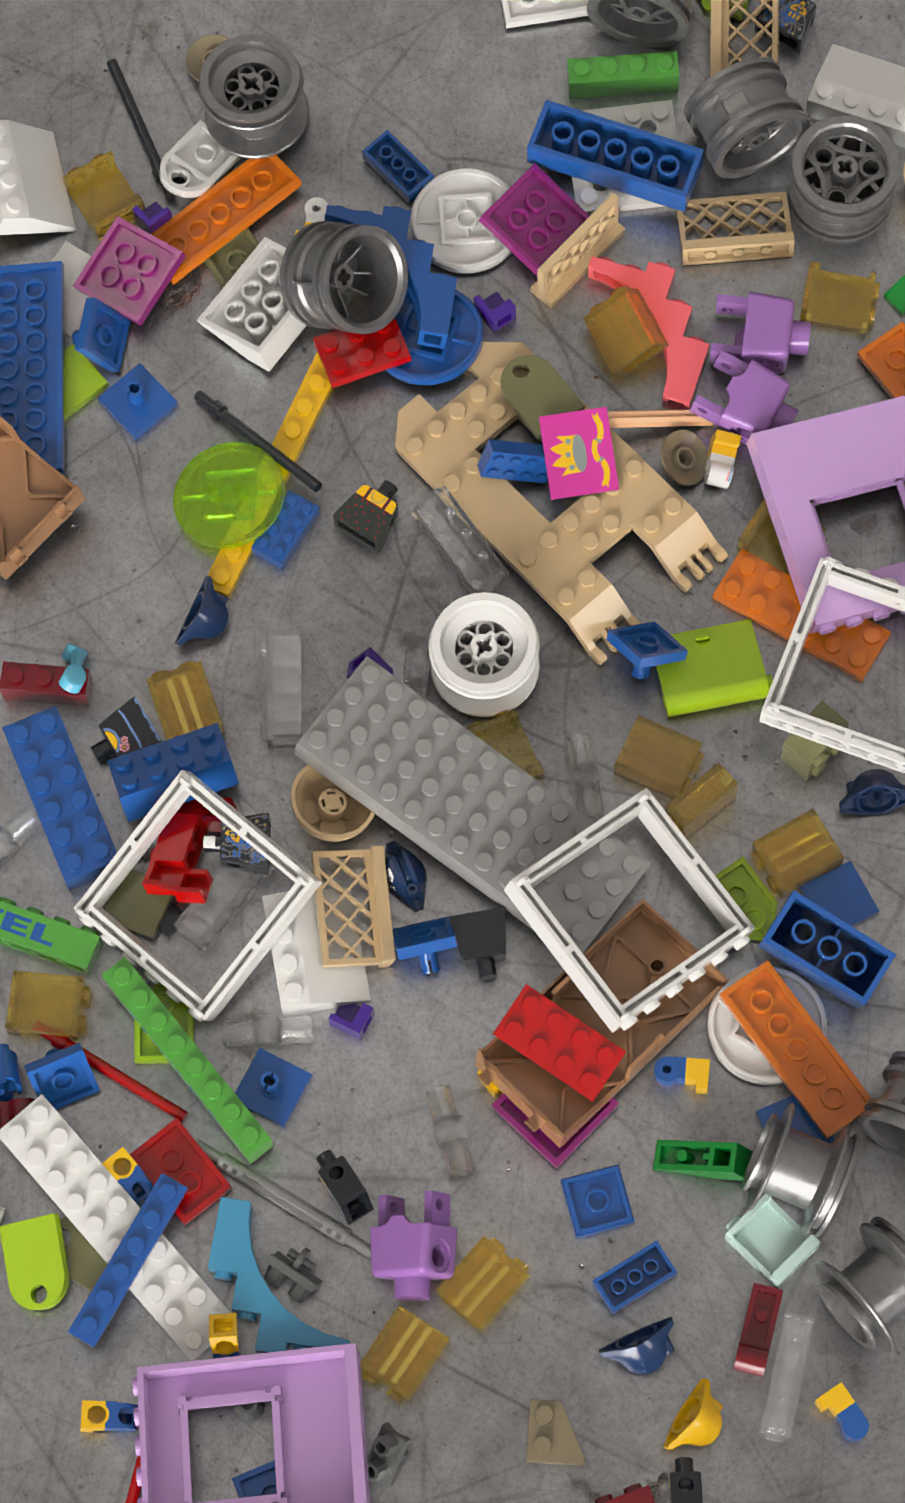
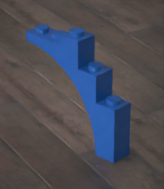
M327 205L324 221L341 222L349 225L377 226L389 232L398 241L406 258L408 269L407 289L416 311L418 323L417 344L445 349L457 277H452L445 273H430L434 244L420 239H407L411 210H405L398 206H384L383 213L380 215L367 210L358 211L347 209L340 205Z

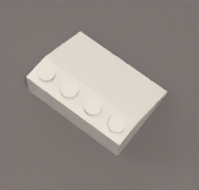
M832 44L807 100L806 115L820 121L832 116L841 115L861 117L872 121L882 128L892 139L894 145L905 148V67Z
M0 120V235L74 232L76 230L54 133L10 120Z
M264 237L197 320L202 326L247 360L270 371L307 325L298 321L291 314L282 296L280 268L286 248Z
M335 889L322 890L323 897L332 905L341 896ZM289 891L262 896L266 920ZM314 893L271 947L284 1018L334 1009L344 1005L371 1002L365 966L322 968ZM345 898L335 907L348 919L355 912L354 906ZM324 906V911L326 913L328 909ZM332 912L325 919L326 926L335 934L344 925ZM355 916L351 922H353L358 927ZM348 926L338 935L350 947L360 938ZM327 935V941L329 942L331 937ZM335 941L328 947L329 959H342L347 953ZM360 942L354 950L363 957Z

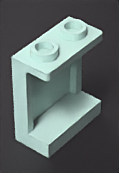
M767 1193L761 1196L753 1210L747 1211L742 1217L736 1215L725 1226L728 1231L724 1239L774 1288H779L819 1248L821 1243L813 1234H802L801 1227Z

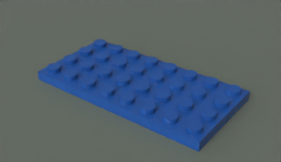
M62 261L0 266V416L14 428L19 438L60 473L65 472L64 264Z

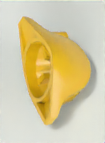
M701 1378L677 1413L663 1445L665 1449H674L682 1444L706 1446L718 1437L722 1427L720 1412L723 1405L712 1397L710 1382L707 1378Z

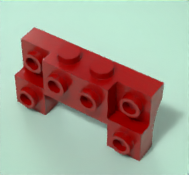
M223 798L237 810L232 798ZM196 799L183 803L159 834L156 846L151 851L150 862L142 882L147 894L175 895L177 901L182 903H206L213 878L208 869H196L203 848L204 835H207L208 831L221 832V820Z

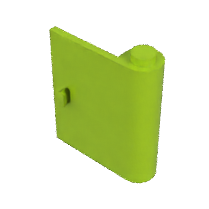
M751 619L670 634L688 652L684 661L656 666L667 717L767 698L773 678L771 674L766 675Z

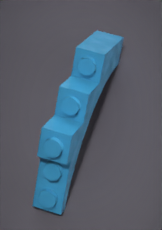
M221 1197L208 1270L211 1274H215L214 1278L218 1280L232 1281V1277H237L231 1309L233 1313L236 1312L238 1314V1319L243 1321L255 1322L256 1317L260 1318L255 1347L256 1353L287 1351L289 1347L296 1350L351 1344L348 1339L325 1334L305 1324L279 1302L260 1274L254 1256L251 1235L253 1210L251 1202Z

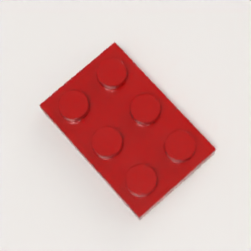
M395 317L387 326L370 334L349 333L337 329L313 337L314 346L331 388L411 361V355Z
M175 1118L130 1154L153 1186L161 1173L188 1188L187 1193L175 1211V1214L185 1226L233 1189L178 1118Z

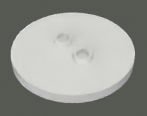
M472 168L455 169L438 175L422 188L413 204L411 228L414 240L420 239L434 244L431 262L447 271L477 273L498 265L510 255L511 251L478 220L510 188L509 185L492 173Z
M755 967L742 971L730 978L728 983L714 997L707 1020L708 1038L717 1059L733 1075L754 1084H782L783 1081L719 997L721 992L757 968ZM774 967L826 1037V1012L816 991L797 974Z

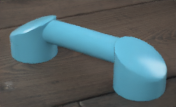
M70 643L65 647L62 658L71 665L66 667L59 680V685L64 690L77 694L86 681V673L82 668V664L88 655V651Z

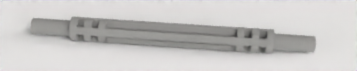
M197 1141L209 1159L217 1164L216 1167L341 1245L347 1244L371 1259V1245L354 1235L352 1229L226 1152L222 1154L203 1141Z

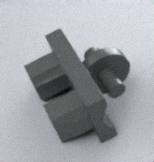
M291 1248L287 1256L277 1251L274 1255L270 1254L266 1261L269 1266L264 1279L275 1286H279L285 1276L292 1279L294 1283L287 1294L298 1302L303 1301L312 1291L318 1289L323 1282L310 1273L314 1270L316 1264L308 1259L311 1254V1250L308 1248H304L301 1253Z
M388 1422L382 1424L367 1458L369 1480L372 1482L380 1481L385 1486L392 1483L401 1461L408 1454L407 1447L411 1440L409 1437L398 1433Z

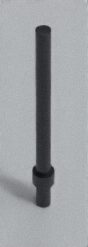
M111 59L107 62L108 69L153 168L152 175L155 182L160 184L166 200H172L176 195L170 193L160 180L161 159L117 60Z
M201 390L195 394L194 399L208 409V414L213 418L225 422L314 492H318L321 489L322 483L231 414L226 405L219 400L214 401Z

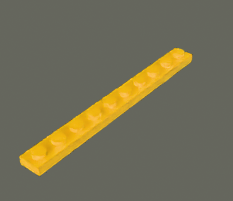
M316 353L272 443L274 447L295 463L332 390L318 353ZM267 455L207 575L213 580L214 590L228 597V599H230L252 554V545L267 524L291 474Z

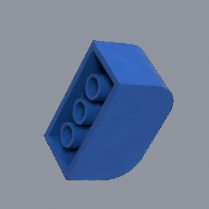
M795 890L788 896L758 945L764 952L835 998L858 1009L866 1005L897 955Z

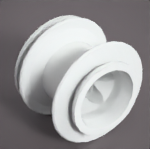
M488 592L472 593L452 602L435 621L429 639L431 676L440 696L456 710L477 717L498 716L517 708L529 697L539 676L540 645L536 626L529 614L518 603L500 594ZM489 646V652L484 651L482 654L479 655V649L485 650L486 647L488 648ZM464 658H469L472 661L469 665L461 664ZM499 659H505L508 662V664L505 666H499L497 664V661ZM486 668L490 672L488 675H480L478 671Z

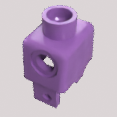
M749 291V297L718 294L716 313L746 317L744 327L735 334L734 345L711 343L709 362L715 363L721 350L747 364H750L753 359L774 373H783L787 369L789 354L807 356L811 322L793 320L795 305L793 300L789 298Z
M723 350L718 355L713 367L732 376L726 388L729 395L726 409L697 395L690 409V412L717 425L714 431L722 430L742 435L740 442L747 445L746 443L752 433L792 424L799 411L783 402L790 388L789 382L753 359L750 364H747Z
M433 1190L425 1191L424 1223H412L404 1215L405 1198L379 1195L378 1226L370 1227L372 1274L376 1278L394 1281V1299L408 1301L429 1300L431 1280L449 1279L454 1275L458 1229L450 1227V1194Z

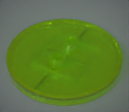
M243 442L218 444L194 457L181 472L173 494L174 512L184 531L196 542L220 549L242 546L261 536L276 520L284 502V479L276 462L263 449Z

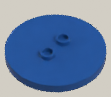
M407 289L403 304L395 319L411 355V361L386 371L401 381L416 385L440 384L464 373L475 362L483 345L482 319L474 303L464 294L455 290L445 349L418 345L416 311Z

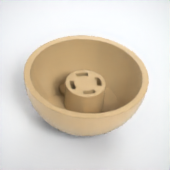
M309 765L305 766L298 773L293 782L290 801L294 817L308 834L317 839L329 842L351 839L360 834L370 824L375 813Z

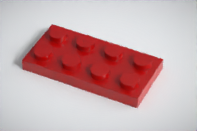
M525 984L492 1033L592 1102L626 1053L625 1050L527 984Z

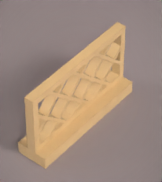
M711 0L710 77L730 65L743 61L741 58L751 48L760 57L769 58L768 56L772 53V59L779 66V0H758L761 4L751 14L742 7L747 0H739L738 2L735 0ZM764 8H767L772 13V19L763 26L755 18ZM737 10H740L747 18L736 28L730 23V17ZM753 22L761 30L749 40L741 32ZM766 34L772 39V45L763 53L754 44ZM739 36L747 44L736 55L730 49V43Z
M787 192L690 199L686 209H695L699 212L693 220L685 216L682 211L676 210L682 266L793 257L795 240L791 227ZM781 201L782 208L776 214L766 208L769 202ZM749 204L755 209L747 216L738 210L741 205ZM720 206L727 210L721 218L710 211L714 207ZM760 212L771 218L764 226L753 220ZM732 214L742 220L736 228L725 222ZM704 217L715 223L708 231L698 225ZM777 222L785 228V232L773 233L768 229ZM747 225L758 230L754 235H745L741 231ZM719 227L731 233L728 237H716L713 235ZM692 229L703 235L700 239L686 240V235Z
M612 193L538 268V280L530 287V292L551 309L588 272L591 257H602L625 234L626 228L618 222L619 197Z
M372 846L371 849L313 851L311 853L313 874L320 880L322 878L326 881L315 891L322 968L377 965L378 968L390 967L396 960L384 846ZM351 858H363L364 870L359 876L345 865ZM319 859H330L338 866L330 877L320 869ZM340 870H343L354 880L346 891L333 880ZM364 874H365V881H364L363 879H361V877H362ZM356 883L367 892V898L362 904L348 893ZM328 884L341 894L333 905L323 897L322 890ZM343 898L347 899L357 908L349 919L335 908ZM367 902H368V909H366V908L364 907ZM324 906L328 909L326 913L324 911ZM359 911L369 918L370 927L365 932L351 922ZM331 912L344 923L336 934L326 926L325 919ZM346 926L360 936L352 947L338 936ZM370 930H371V938L367 935V934L370 932ZM327 935L331 937L329 942L327 941ZM364 940L372 947L373 957L363 958L354 949ZM333 941L347 951L342 959H329L328 947Z

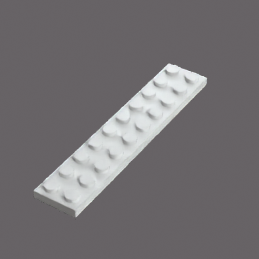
M41 1094L0 1129V1140L108 1264L141 1208ZM162 1234L129 1290L188 1359L195 1361L211 1347L209 1341V1315L231 1312Z

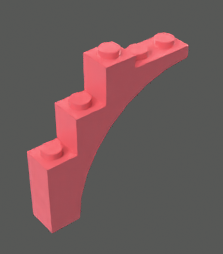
M592 256L588 265V278L609 285L625 295L644 313L656 331L666 362V383L662 407L672 410L691 409L709 355L710 344L699 337H685L692 318L693 306L680 299L669 300L675 281V269L663 262H648L646 271H643L638 266L632 264L622 265L615 263L608 257L598 258Z

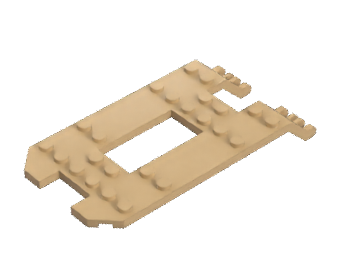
M483 342L477 359L468 368L477 380L437 412L418 394L398 411L396 452L567 622L588 655L597 664L602 665L607 660V655L595 643L602 639L610 651L616 653L618 650L606 640L608 630L618 628L616 625L622 620L626 626L641 623L632 615L614 586L592 565L594 561L633 530L652 549L672 581L686 593L692 588V582L680 572L685 566L697 580H701L705 577V574L694 563V559L707 573H710L714 566L701 553L708 549L718 562L724 561L728 554L717 543L698 512L611 428L610 432L619 490L583 495L551 523L507 480L481 477L477 466L481 457L478 451L487 445L489 439H494L517 419L524 424L503 396L501 388L503 370L511 361L518 357L526 355L536 356L522 342ZM519 368L514 372V376L523 378L528 375L529 371L525 368ZM580 399V401H581V402L584 404V406H585V410L590 409V408Z

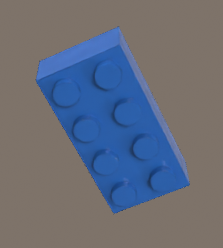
M388 130L362 151L363 160L408 204L413 202L422 188L434 179V174Z
M489 439L477 464L480 476L485 478L546 483L548 480L544 449L541 444Z
M288 490L252 545L253 554L283 570L319 516V506Z
M656 1240L595 1278L592 1284L611 1314L614 1315L677 1276V1271Z

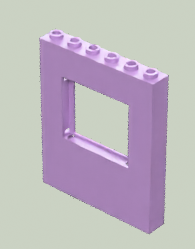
M905 396L752 433L746 443L801 607L820 558L831 557L815 509L816 505L896 485L905 509ZM905 561L869 570L871 575L881 579L891 578L897 581L899 585L905 587ZM827 585L809 633L819 632L820 635H825L835 631L838 626L855 627L862 624L865 619L882 620L889 617L890 613L900 610Z
M356 1343L137 1367V1377L132 1380L134 1396H138V1407H134V1422L136 1426H139L140 1437L135 1438L136 1455L141 1458V1467L136 1468V1479L138 1486H142V1498H138L137 1503H192L188 1410L271 1401L277 1494L197 1503H370L361 1359Z

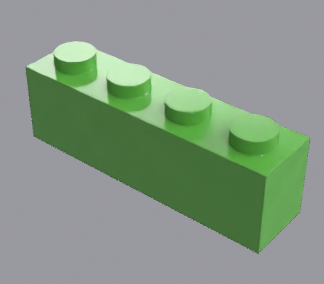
M677 51L567 59L569 99L678 92L679 66Z

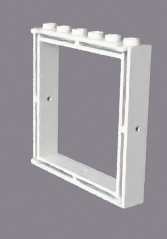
M831 557L820 558L761 710L759 722L905 774L904 748L781 705L827 585L905 612V587L899 585L894 579L875 577L869 571L862 568L852 569Z
M181 770L74 909L79 915L81 922L90 928L95 926L102 932L100 937L112 947L117 945L124 951L122 956L126 957L131 964L136 966L138 963L146 970L144 975L155 984L159 982L167 988L166 994L178 1003L184 1002L189 1007L188 1013L200 1022L202 1020L214 1021L322 884V881L192 772ZM190 795L295 882L207 996L102 908Z
M645 788L510 880L504 889L505 893L612 1033L620 1027L624 1031L638 1021L636 1016L644 1011L648 1015L661 1005L659 1000L665 995L669 999L675 996L684 988L681 984L686 980L690 979L691 982L699 979L706 973L704 968L712 963L715 967L729 956L726 952L734 947L737 951L751 941L748 936L755 929L754 925L648 788ZM638 816L726 932L622 1005L533 887Z

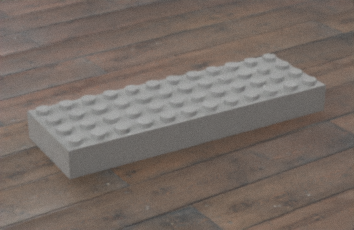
M366 656L296 744L294 755L501 907H505V910L531 929L533 928L505 893V887L510 880L595 823L368 656ZM610 834L541 881L533 889L580 951L584 953L590 948L645 875L651 863Z

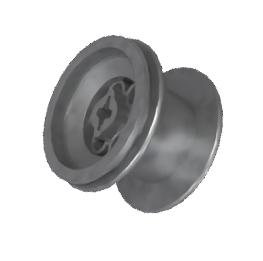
M248 34L228 39L218 45L206 58L199 79V96L203 107L206 109L205 120L207 129L217 145L235 156L260 159L283 152L299 139L308 122L309 107L308 100L303 91L304 79L302 69L289 48L274 38Z
M791 1103L786 1107L779 1121L777 1120L778 1115L774 1113L767 1120L750 1157L741 1189L747 1191L749 1187L751 1188L746 1204L748 1211L754 1209L763 1192L804 1209L801 1225L802 1234H807L813 1228V1235L820 1237L829 1224L846 1188L857 1158L861 1136L855 1133L850 1138V1129L847 1126L840 1131L835 1141L829 1144L791 1128L795 1112V1106Z
M877 1216L871 1219L870 1223L861 1224L860 1234L867 1250L843 1271L840 1272L825 1261L816 1262L815 1269L820 1280L816 1288L822 1301L834 1318L858 1343L868 1349L876 1346L883 1352L893 1354L896 1346L888 1326L905 1312V1235L893 1224Z

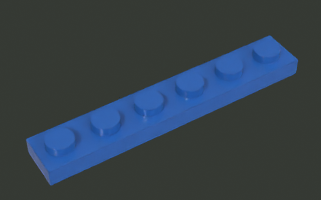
M161 1173L72 1323L68 1333L88 1345L96 1347L187 1193L188 1188Z

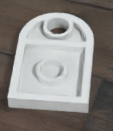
M200 120L164 155L160 164V180L163 186L176 196L183 198L199 197L213 187L242 157L232 155L217 145L210 136L206 123ZM175 177H182L186 180V182L183 184H176L172 181V179Z

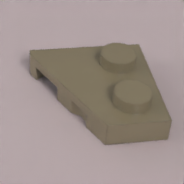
M530 1399L526 1462L585 1466V1457L561 1401Z

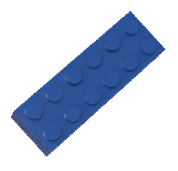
M546 100L527 146L528 163H535L538 166L685 212L703 166L704 149Z
M53 706L4 726L2 729L69 891L95 881L117 854V851L57 706Z

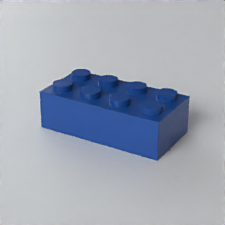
M218 723L107 761L128 822L145 817L181 770L192 772L214 792L239 784ZM190 795L184 803L192 801L195 798Z

